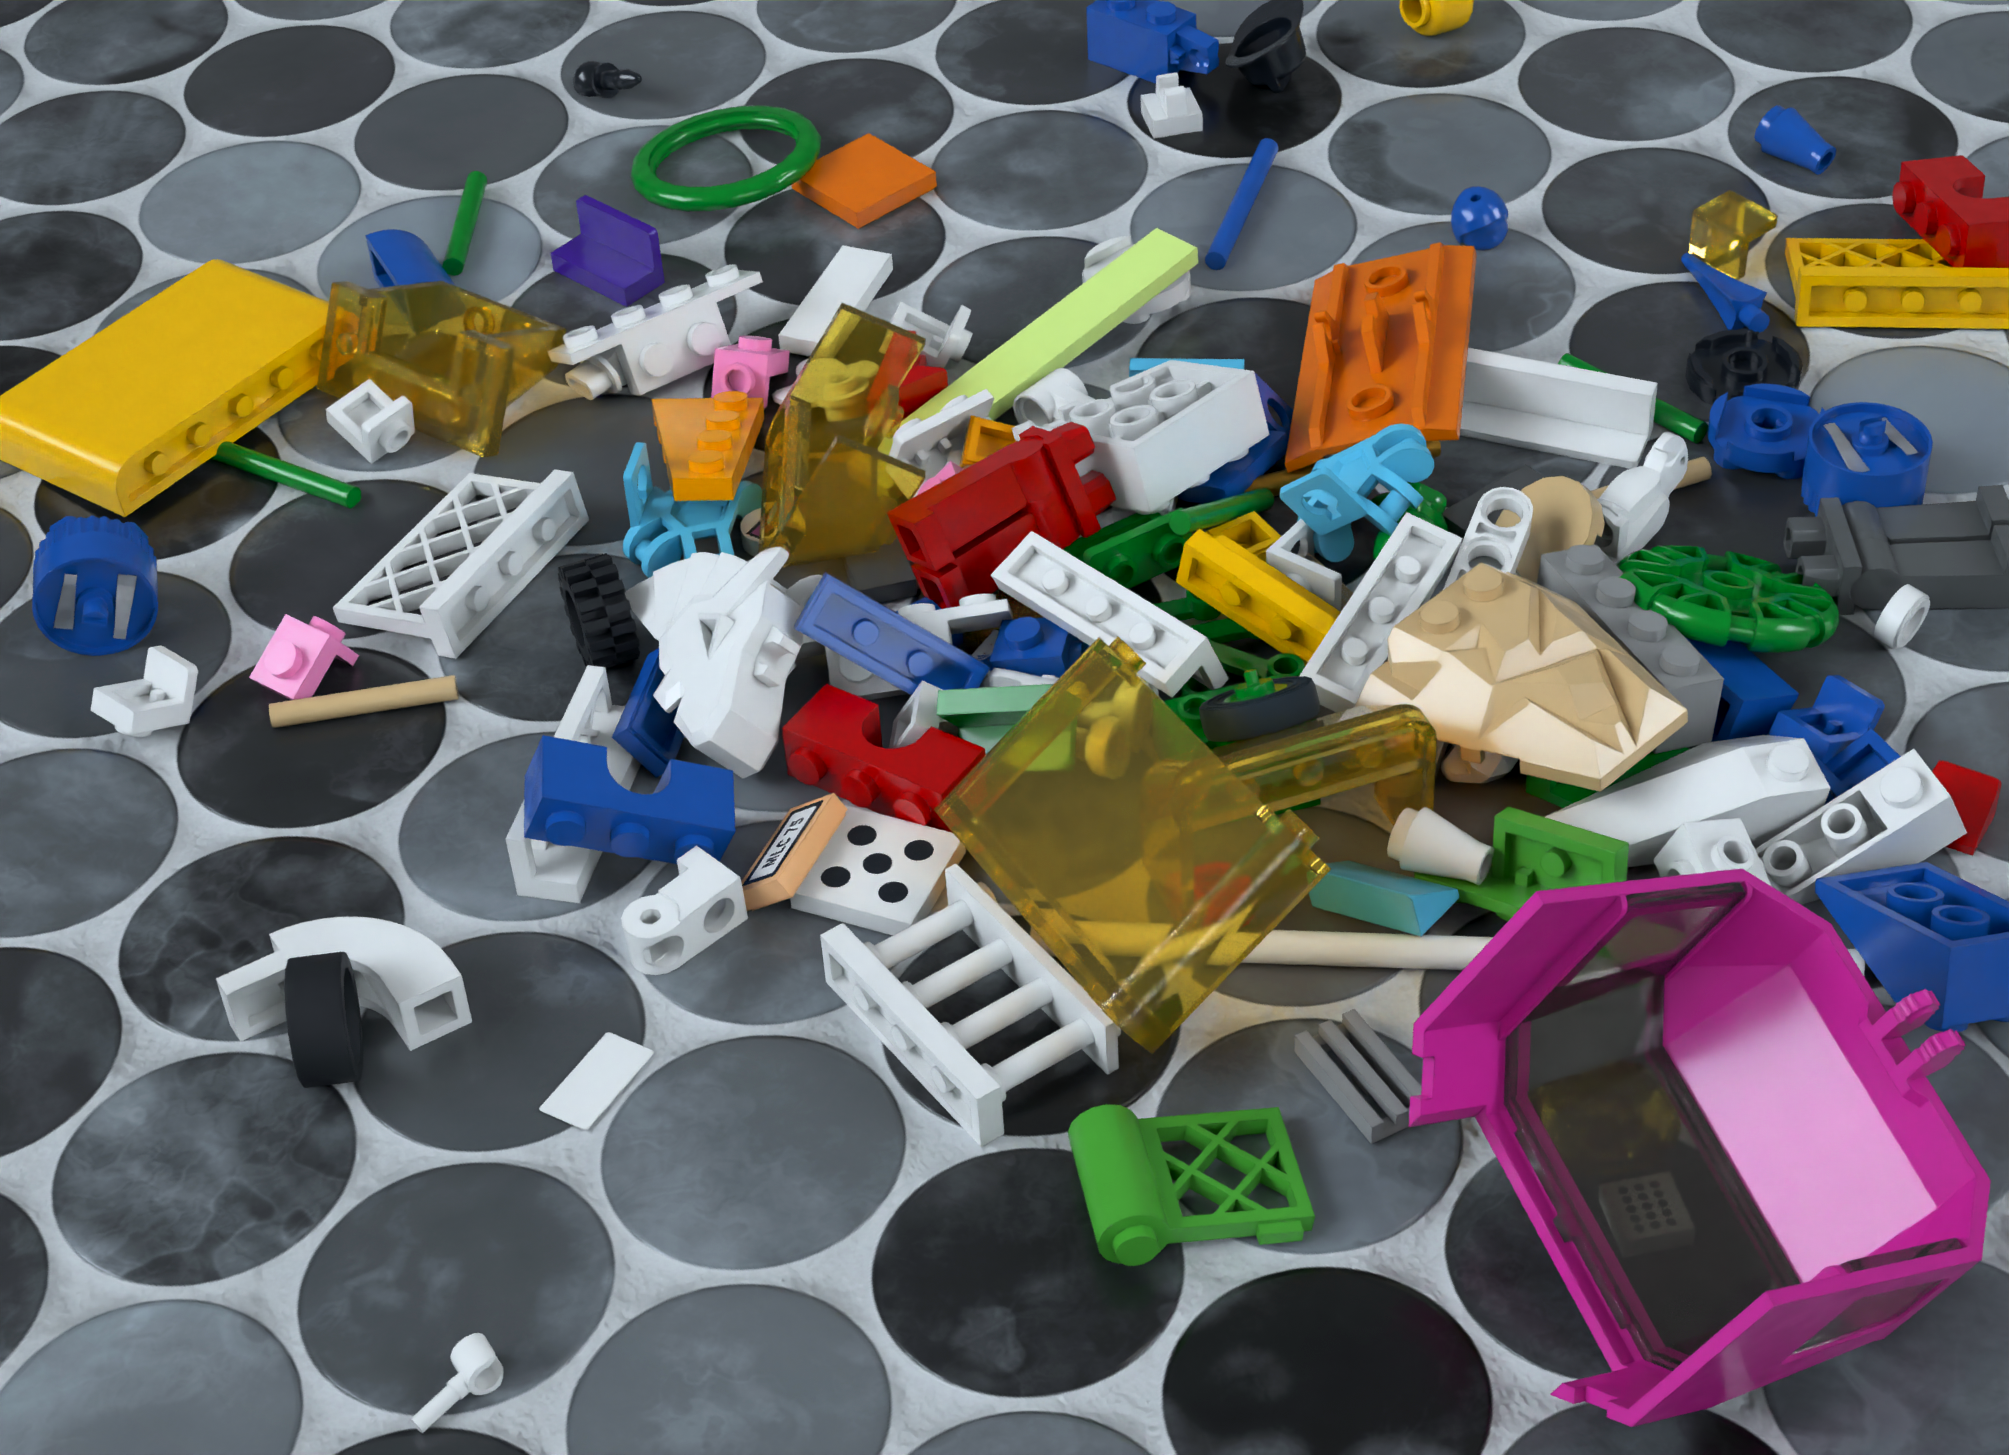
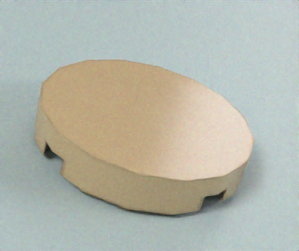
M1565 476L1542 478L1521 490L1530 499L1533 506L1530 536L1517 570L1521 577L1536 584L1541 554L1568 550L1575 545L1591 546L1595 543L1596 535L1601 538L1603 535L1605 522L1602 505L1584 485ZM1503 509L1495 525L1506 528L1518 524L1521 519L1516 513Z

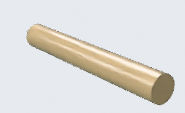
M451 675L269 704V715L272 728L457 700L459 699L456 677Z

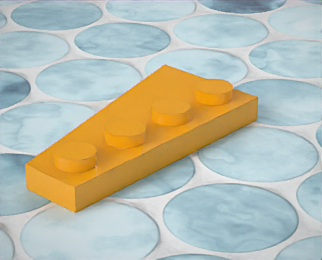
M726 391L716 394L713 398L652 399L653 420L655 426H657L659 444H662L664 463H667V475L674 501L734 500L764 421L763 398H748L744 392Z

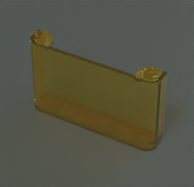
M1099 636L934 810L1101 1010L1127 1035L1153 1054L1317 885L1331 868L1311 849L1320 837L1290 809L1280 818L1273 813L1146 684L1147 681L1138 672L1147 663L1119 636L1110 645Z

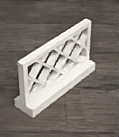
M554 469L542 483L469 473L333 607L337 621L430 638L438 656L457 659L589 521L574 473ZM476 495L488 497L468 504ZM516 508L513 512L507 513V510ZM498 513L501 514V516H498V517H495V518H492V519H489V520H486V521H483V522H480V523H477V524L468 526V523H471V522H474V521H477V520H480V519H483V518H486V517H489V516H492V515H495V514H498ZM461 526L459 530L435 537L438 533ZM483 541L479 546L474 547L475 543ZM467 546V550L434 560L436 556ZM427 560L425 564L401 571L404 567ZM450 575L446 580L440 581V578ZM433 581L432 585L400 595V591ZM392 594L393 598L367 606L370 601ZM420 609L422 615L407 612Z

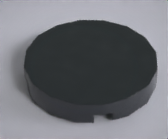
M1749 329L1723 330L1706 336L1696 343L1695 351L1692 354L1689 353L1687 359L1686 379L1690 390L1702 401L1713 405L1715 400L1727 392V401L1734 397L1743 396L1744 386L1753 384H1777L1799 390L1803 364L1799 353L1783 339L1773 336L1772 342L1758 339L1759 332Z

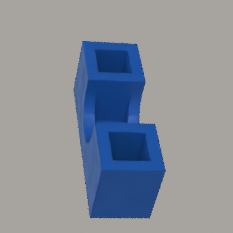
M543 735L525 774L524 838L551 842L559 846H575L615 853L622 857H638L677 864V859L696 845L720 862L736 832L733 770L670 759L654 793L638 794L625 789L611 776L607 766V747Z

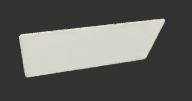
M611 1032L605 1033L541 1105L540 1111L582 1130H588L652 1057L654 1051Z

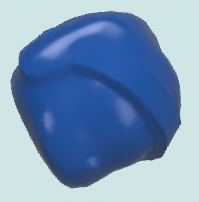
M1480 186L1466 188L1457 197L1451 212V227L1459 244L1464 243L1467 246H1474L1475 250H1488L1498 246L1505 239L1508 232V209L1503 199L1495 191Z

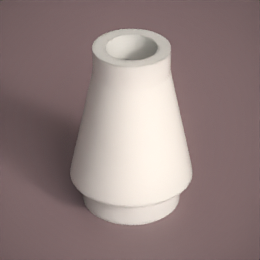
M1409 807L1405 808L1393 827L1387 847L1388 857L1399 861L1401 870L1461 879L1480 885L1487 876L1494 853L1492 846L1479 842L1427 807H1423L1420 811Z

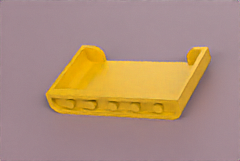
M214 259L208 261L0 396V460L126 517L215 456L218 447L223 442H235L371 348L365 322L354 311L224 260Z

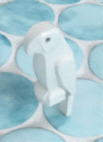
M1668 431L1662 433L1646 456L1644 465L1622 472L1610 483L1601 497L1597 499L1602 505L1605 525L1602 538L1596 535L1594 545H1597L1616 566L1630 553L1642 549L1665 522L1670 506L1669 495L1683 479L1688 464L1686 443L1678 435Z

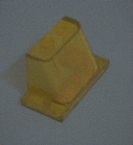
M349 281L332 282L317 389L341 399L370 379L393 401L404 395L412 402L415 430L483 458L495 456L499 452L506 408L557 368L559 363L551 362L548 351L564 344L563 336L566 334V328L444 281L372 289L364 288Z

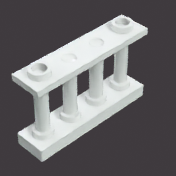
M954 864L945 869L948 906L876 945L870 942L862 943L844 923L821 934L820 938L826 983L982 1147L1004 1134L1002 1102L1006 1100V1091L1081 1049L1107 1075L1119 1069L1118 1036L1121 1034V1027L1115 1012L1107 1002L1102 999L1095 1000L998 905L993 892L983 882L976 883L957 864ZM960 930H963L980 947V949L913 985L908 981L901 983L888 970ZM1000 968L1020 987L953 1025L948 1022L939 1023L927 1010V1008ZM1040 1008L1060 1027L1059 1030L993 1067L987 1063L980 1065L966 1051V1049Z

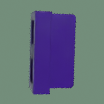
M584 195L576 200L581 234L551 252L553 271L626 307L665 283L658 232L654 227L590 196Z

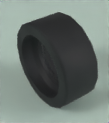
M334 952L289 958L285 969V1011L292 1059L302 1087L310 1088L360 1080L363 1071L362 1023L355 977L347 953Z

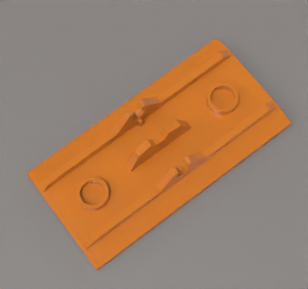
M1441 242L1430 244L1428 249L1349 266L1345 263L1336 264L1333 266L1332 272L1315 280L1285 458V467L1288 473L1314 464L1323 459L1324 456L1337 454L1377 434L1389 425L1400 423L1412 425L1422 432L1426 441L1460 439L1477 259L1474 246L1443 245Z

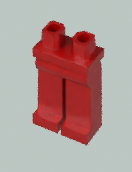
M1069 422L1051 431L1032 426L1019 434L1021 440L1005 446L887 512L907 559L915 563L911 568L924 597L932 599L941 609L960 606L959 600L970 595L992 594L999 588L991 574L1031 531L1059 548L1064 549L1077 540L1080 534L1088 538L1101 530L1096 516L1116 501L1117 498L1110 481L1103 473L1091 470L1080 477L1075 464L1093 454L1095 449L1089 430L1084 425Z

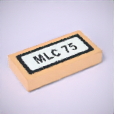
M835 793L793 807L788 811L741 882L747 911H754L794 896L846 816L845 813L848 809Z

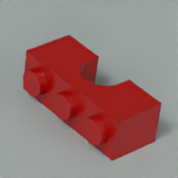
M1963 155L1901 162L1900 179L1894 185L1892 194L1894 209L1899 216L1952 267L2009 268V197L1983 199L1985 175Z
M827 683L782 727L788 775L797 778L806 785H813L829 793H835L836 796L846 799L858 807L954 833L989 796L985 748L932 726L916 742L908 746L883 748L879 705Z

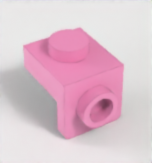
M739 336L738 344L715 348L711 398L721 392L740 391L746 393L748 398H763L765 409L768 404L770 377L788 372L790 350L771 348L772 339L759 336Z
M285 614L249 678L262 687L289 700L309 698L314 695L334 658L354 666L359 655L341 643L346 633L329 622L313 616L310 623L306 624Z

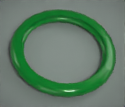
M756 105L717 109L675 123L654 135L640 148L633 159L630 178L635 189L642 197L650 203L666 209L690 212L734 208L767 198L800 180L813 167L819 156L821 136L809 119L798 112L786 108ZM741 129L772 130L789 135L796 142L793 152L779 164L751 178L730 184L710 187H687L662 181L656 175V169L659 164L674 151L698 139L721 132Z

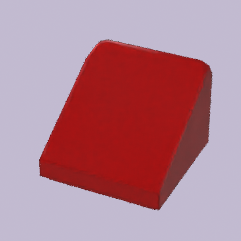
M1939 760L1932 772L1950 794L1967 831L1965 835L1946 847L1973 856L1995 816L2002 785L2001 781L1996 777Z

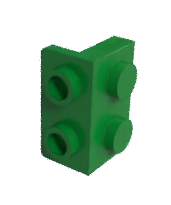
M1183 508L1165 515H1161L1159 512L1148 515L1135 513L1101 528V530L1088 538L1083 536L1078 538L1062 550L1129 589L1178 567L1184 544L1192 536V533L1177 535L1170 528L1169 520L1171 515L1176 511L1183 510Z

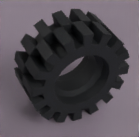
M605 553L558 567V580L561 585L560 592L565 602L564 609L566 616L569 617L572 635L575 636L576 646L579 654L582 655L585 667L591 665L609 668L639 659V639L635 633V630H637L635 620L631 616L629 599H626L622 579L619 580L618 569L613 564L611 556Z

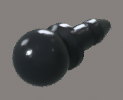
M587 61L581 64L573 75V85L576 92L586 97L600 96L602 98H610L615 96L619 90L632 89L642 81L641 75L630 69L618 70L611 63H600L597 61Z

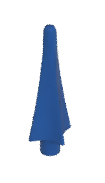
M1684 253L1682 255L1681 261L1706 292L1728 330L1741 329L1746 326L1749 330L1761 333L1768 327L1770 322L1769 316L1761 310L1767 292L1742 283L1718 271L1691 253Z

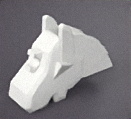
M780 546L764 550L748 562L721 552L720 555L709 552L692 553L690 558L671 563L654 571L652 577L638 583L625 592L632 611L652 636L659 641V667L665 676L653 694L654 698L667 713H671L678 707L674 723L694 748L727 769L733 770V773L743 779L764 768L779 742L785 682L788 675L797 666L794 662L803 644V633L797 631L794 625L822 578L819 574L808 576L799 580L788 589L773 580L789 556L788 551Z

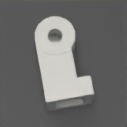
M697 845L677 859L678 877L658 890L657 894L641 897L631 902L624 909L621 921L630 963L636 970L644 974H667L679 968L748 919L741 877Z

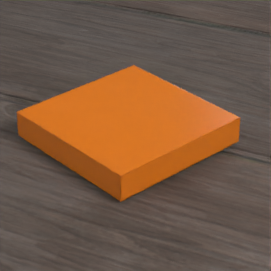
M870 133L817 159L813 167L800 180L792 184L793 190L858 229L937 187L936 171Z

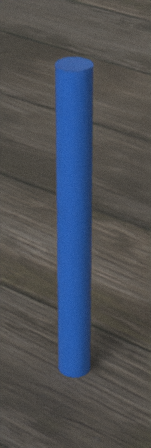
M1265 138L1259 142L1206 254L1205 263L1213 270H1221L1225 267L1276 157L1278 145L1272 139Z

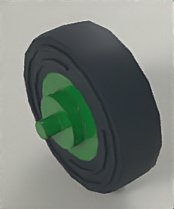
M1251 669L1243 672L1245 683L1210 698L1199 707L1200 720L1207 740L1212 742H1233L1260 739L1263 749H1268L1276 746L1274 735L1280 734L1286 729L1302 724L1318 715L1320 702L1312 678L1291 676L1276 679H1259L1257 670Z

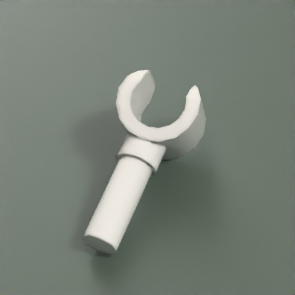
M474 1333L466 1336L452 1349L451 1362L458 1374L446 1383L447 1385L410 1419L412 1424L421 1433H424L459 1399L462 1400L469 1392L475 1395H484L495 1391L501 1385L503 1366L483 1334Z

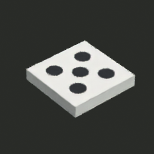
M845 805L848 809L845 813L846 816L794 896L790 898L791 908L889 935H895L927 918L946 886L945 869L954 864L958 865L966 853L964 835Z

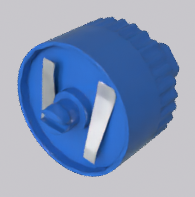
M1870 402L1847 403L1824 411L1814 419L1809 429L1801 484V496L1804 498L1803 503L1808 506L1809 511L1815 514V517L1818 515L1820 498L1839 497L1841 505L1853 501H1865L1876 508L1922 505L1933 446L1929 430L1912 414L1885 404Z
M66 516L50 526L46 539L40 541L39 549L35 551L33 562L32 611L35 622L41 632L51 642L65 650L90 656H102L124 651L146 637L154 626L158 613L157 558L154 556L153 547L149 545L148 536L136 523H122L119 519L111 520L106 516L101 518L95 516L88 518Z

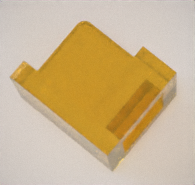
M1729 190L1693 210L1688 253L1693 254L1718 271L1739 280L1745 276L1749 242L1775 228L1778 216Z

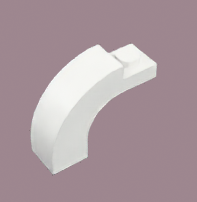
M332 917L285 927L269 934L274 953L216 978L229 1024L240 1042L287 1021L284 985L285 969L289 958L334 952H346L355 977L359 1006L372 1009L387 1018L410 1051L472 1023L462 975L446 953L420 932L382 919Z

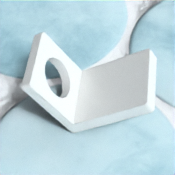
M1300 519L1266 550V563L1341 612L1342 575L1312 561L1314 558L1307 555L1309 553L1314 557V531ZM1300 540L1299 552L1296 555L1291 550L1295 543Z

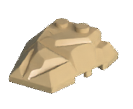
M1482 562L1393 627L1387 639L1388 661L1370 674L1354 706L1355 720L1402 746L1423 751L1428 739L1460 746L1461 760L1482 764L1484 761L1485 751L1520 759L1521 774L1599 792L1603 791L1688 723L1687 709L1576 602L1526 578L1509 572L1505 573Z

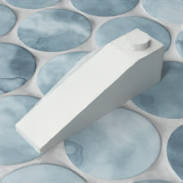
M1759 735L1700 744L1545 817L1628 842V867L1655 864L1654 858L1683 822L1741 818L1756 849L1824 806L1830 786L1804 738Z

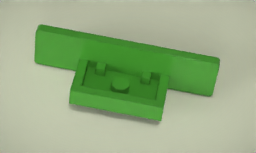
M1508 806L1494 816V853L1492 864L1487 876L1480 885L1461 879L1414 872V878L1458 889L1460 898L1455 903H1468L1496 912L1498 917L1509 921L1536 891L1627 881L1629 843ZM1635 908L1627 912L1597 945L1613 951H1619L1664 937L1680 921Z

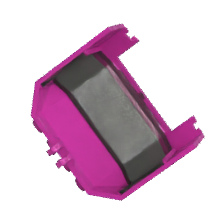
M1743 868L1536 891L1413 1025L1412 1055L1423 1058L1421 1095L1410 1096L1409 1127L1471 1117L1476 1118L1612 1372L1562 1383L1550 1395L1572 1404L1588 1402L1607 1410V1418L1630 1427L1711 1408L1873 1341L1884 1339L1982 1260L1991 1180L1926 1077L1946 1067L1955 1059L1956 1055L1965 1049L1966 1044L1957 1031L1949 1029L1930 1036L1919 1048L1911 1052L1901 1036L1922 1026L1939 1009L1940 1003L1932 990L1923 989L1909 994V996L1902 998L1900 1002L1896 1003V1006L1886 1012L1832 924Z

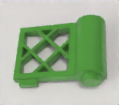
M1105 1104L1092 1107L1081 1113L1070 1125L1068 1130L1069 1143L1099 1253L1106 1260L1127 1266H1137L1152 1260L1167 1244L1257 1236L1259 1245L1302 1241L1304 1231H1312L1315 1214L1279 1107L1137 1119V1116L1129 1108L1121 1105ZM1265 1133L1270 1149L1261 1159H1258L1230 1142L1235 1136ZM1184 1140L1199 1148L1202 1152L1189 1166L1164 1152L1161 1142ZM1216 1158L1246 1175L1234 1190L1204 1174L1205 1170ZM1259 1183H1262L1285 1196L1289 1207L1266 1209L1247 1197ZM1191 1189L1218 1204L1219 1208L1213 1214L1182 1216L1178 1201Z

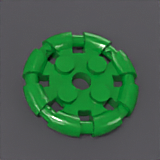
M1667 545L1653 547L1650 550L1641 549L1632 552L1617 564V567L1623 572L1619 578L1626 579L1635 586L1634 602L1644 610L1657 612L1667 618L1668 624L1675 626L1685 638L1706 644L1724 647L1727 641L1730 640L1746 643L1747 650L1753 652H1796L1803 650L1805 647L1813 648L1823 644L1834 635L1839 624V610L1832 596L1816 582L1813 587L1802 585V574L1795 572L1784 574L1778 564L1731 551L1725 552L1724 556L1707 554L1704 547Z

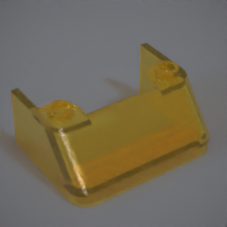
M843 302L841 303L778 408L766 437L758 554L769 548L780 546L789 553L787 561L782 566V568L874 553L883 544L889 546L894 542L897 535L887 512L914 497L925 480V470L878 451V447L884 437L888 439L893 438L895 432L899 429L904 414V408L898 405L899 387L925 347L926 338Z
M1361 705L1309 720L1274 733L1237 741L1160 765L1149 776L1143 789L1145 866L1181 927H1198V834L1373 782L1374 798L1393 827L1399 815L1407 807L1417 811L1427 807L1433 811L1437 747L1436 731L1421 709L1414 705Z

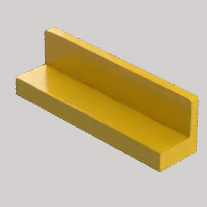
M1199 529L1184 544L1176 583L1279 652L1297 655L1304 661L1305 666L1307 665L1341 613L1339 610L1225 535H1218L1214 539Z

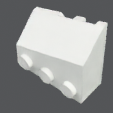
M1169 360L1111 385V397L1108 399L1091 400L1085 403L1076 400L1059 407L1060 419L1045 426H1035L1034 422L1029 420L1011 428L1014 439L1019 441L1021 440L1019 434L1032 426L1051 431L1069 422L1084 425L1089 430L1095 449L1093 454L1075 464L1079 476L1082 477L1091 470L1103 473L1110 481L1117 498L1110 506L1132 509L1142 515L1154 514L1166 509L1170 505L1171 499L1188 488L1207 482L1210 478L1209 474L1227 462H1233L1245 457L1249 453L1250 447L1269 436L1254 371Z

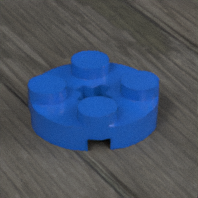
M1753 384L1744 386L1743 396L1734 397L1727 401V392L1715 400L1709 415L1708 440L1714 448V461L1719 466L1731 470L1743 468L1755 472L1775 473L1785 479H1796L1803 476L1809 429L1814 419L1819 416V413L1809 406L1810 396L1788 386ZM1764 427H1772L1775 429H1765Z

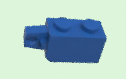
M1096 0L1086 7L1088 60L1155 84L1157 75L1175 73L1180 70L1207 75L1219 66V40L1196 29V13L1178 8L1171 2L1157 0Z

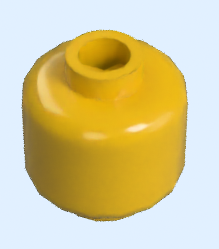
M1400 0L1399 7L1401 15L1408 26H1411L1414 31L1423 36H1433L1461 28L1467 23L1473 11L1474 0Z

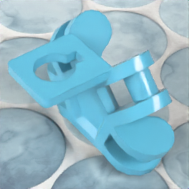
M1402 423L1389 425L1377 434L1331 457L1317 461L1310 474L1283 486L1279 497L1298 515L1297 522L1302 519L1314 531V553H1319L1321 557L1330 562H1340L1351 554L1354 547L1351 522L1365 517L1379 530L1391 536L1398 526L1397 521L1409 506L1416 509L1424 498L1407 482L1416 483L1427 479L1433 472L1434 459L1427 448L1424 435L1419 429ZM1378 483L1390 491L1379 506L1367 499Z
M636 442L623 475L631 526L623 540L624 555L634 564L641 565L643 573L648 578L653 576L654 571L680 561L682 555L684 559L691 557L692 553H697L694 542L697 540L716 537L719 550L717 555H720L721 552L734 555L730 534L735 519L742 520L751 511L762 508L764 502L762 488L756 483L741 481L734 500L674 501L671 487L666 492L657 486L653 487L646 443Z

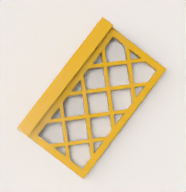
M1786 238L1785 256L1796 298L1794 313L1796 327L2009 329V268L1952 267L1924 239Z

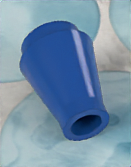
M1777 105L1771 108L1761 119L1755 131V141L1761 144L1763 153L1809 169L1816 175L1823 173L1830 166L1836 154V148L1827 143L1793 107L1785 109Z

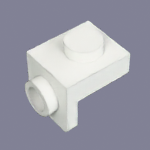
M900 301L879 349L884 352L886 351L894 329L916 331L918 354L925 355L927 366L945 368L949 359L959 363L973 335L972 332L964 329L971 309L961 305L949 326Z
M370 379L326 409L327 422L371 464L388 452L393 453L400 450L415 433L412 402L404 395L393 401Z
M162 645L150 647L147 653L144 678L94 688L91 711L115 725V729L118 732L132 737H146L151 735L154 730L189 724L198 669L196 665Z

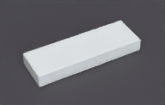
M842 246L779 333L780 349L790 350V353L809 357L821 355L834 356L893 271L892 254Z

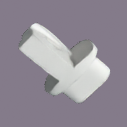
M614 347L581 361V364L565 374V379L570 388L588 400H593L605 391L614 394L621 392L622 386L627 384Z

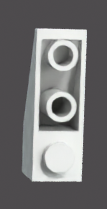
M1912 749L1757 847L1755 851L1764 863L1771 886L1803 905L1820 899L1815 893L1817 878L1920 863L1965 835L1967 831L1950 794L1916 750Z

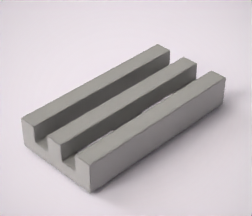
M1355 1009L1343 1013L1342 1024L1338 1026L1331 1019L1319 1024L1318 1034L1313 1037L1307 1030L1295 1035L1294 1052L1371 1144L1409 1127L1410 1096L1421 1095L1422 1086ZM1332 1050L1353 1074V1081L1365 1095H1370L1388 1117L1380 1118L1326 1052Z

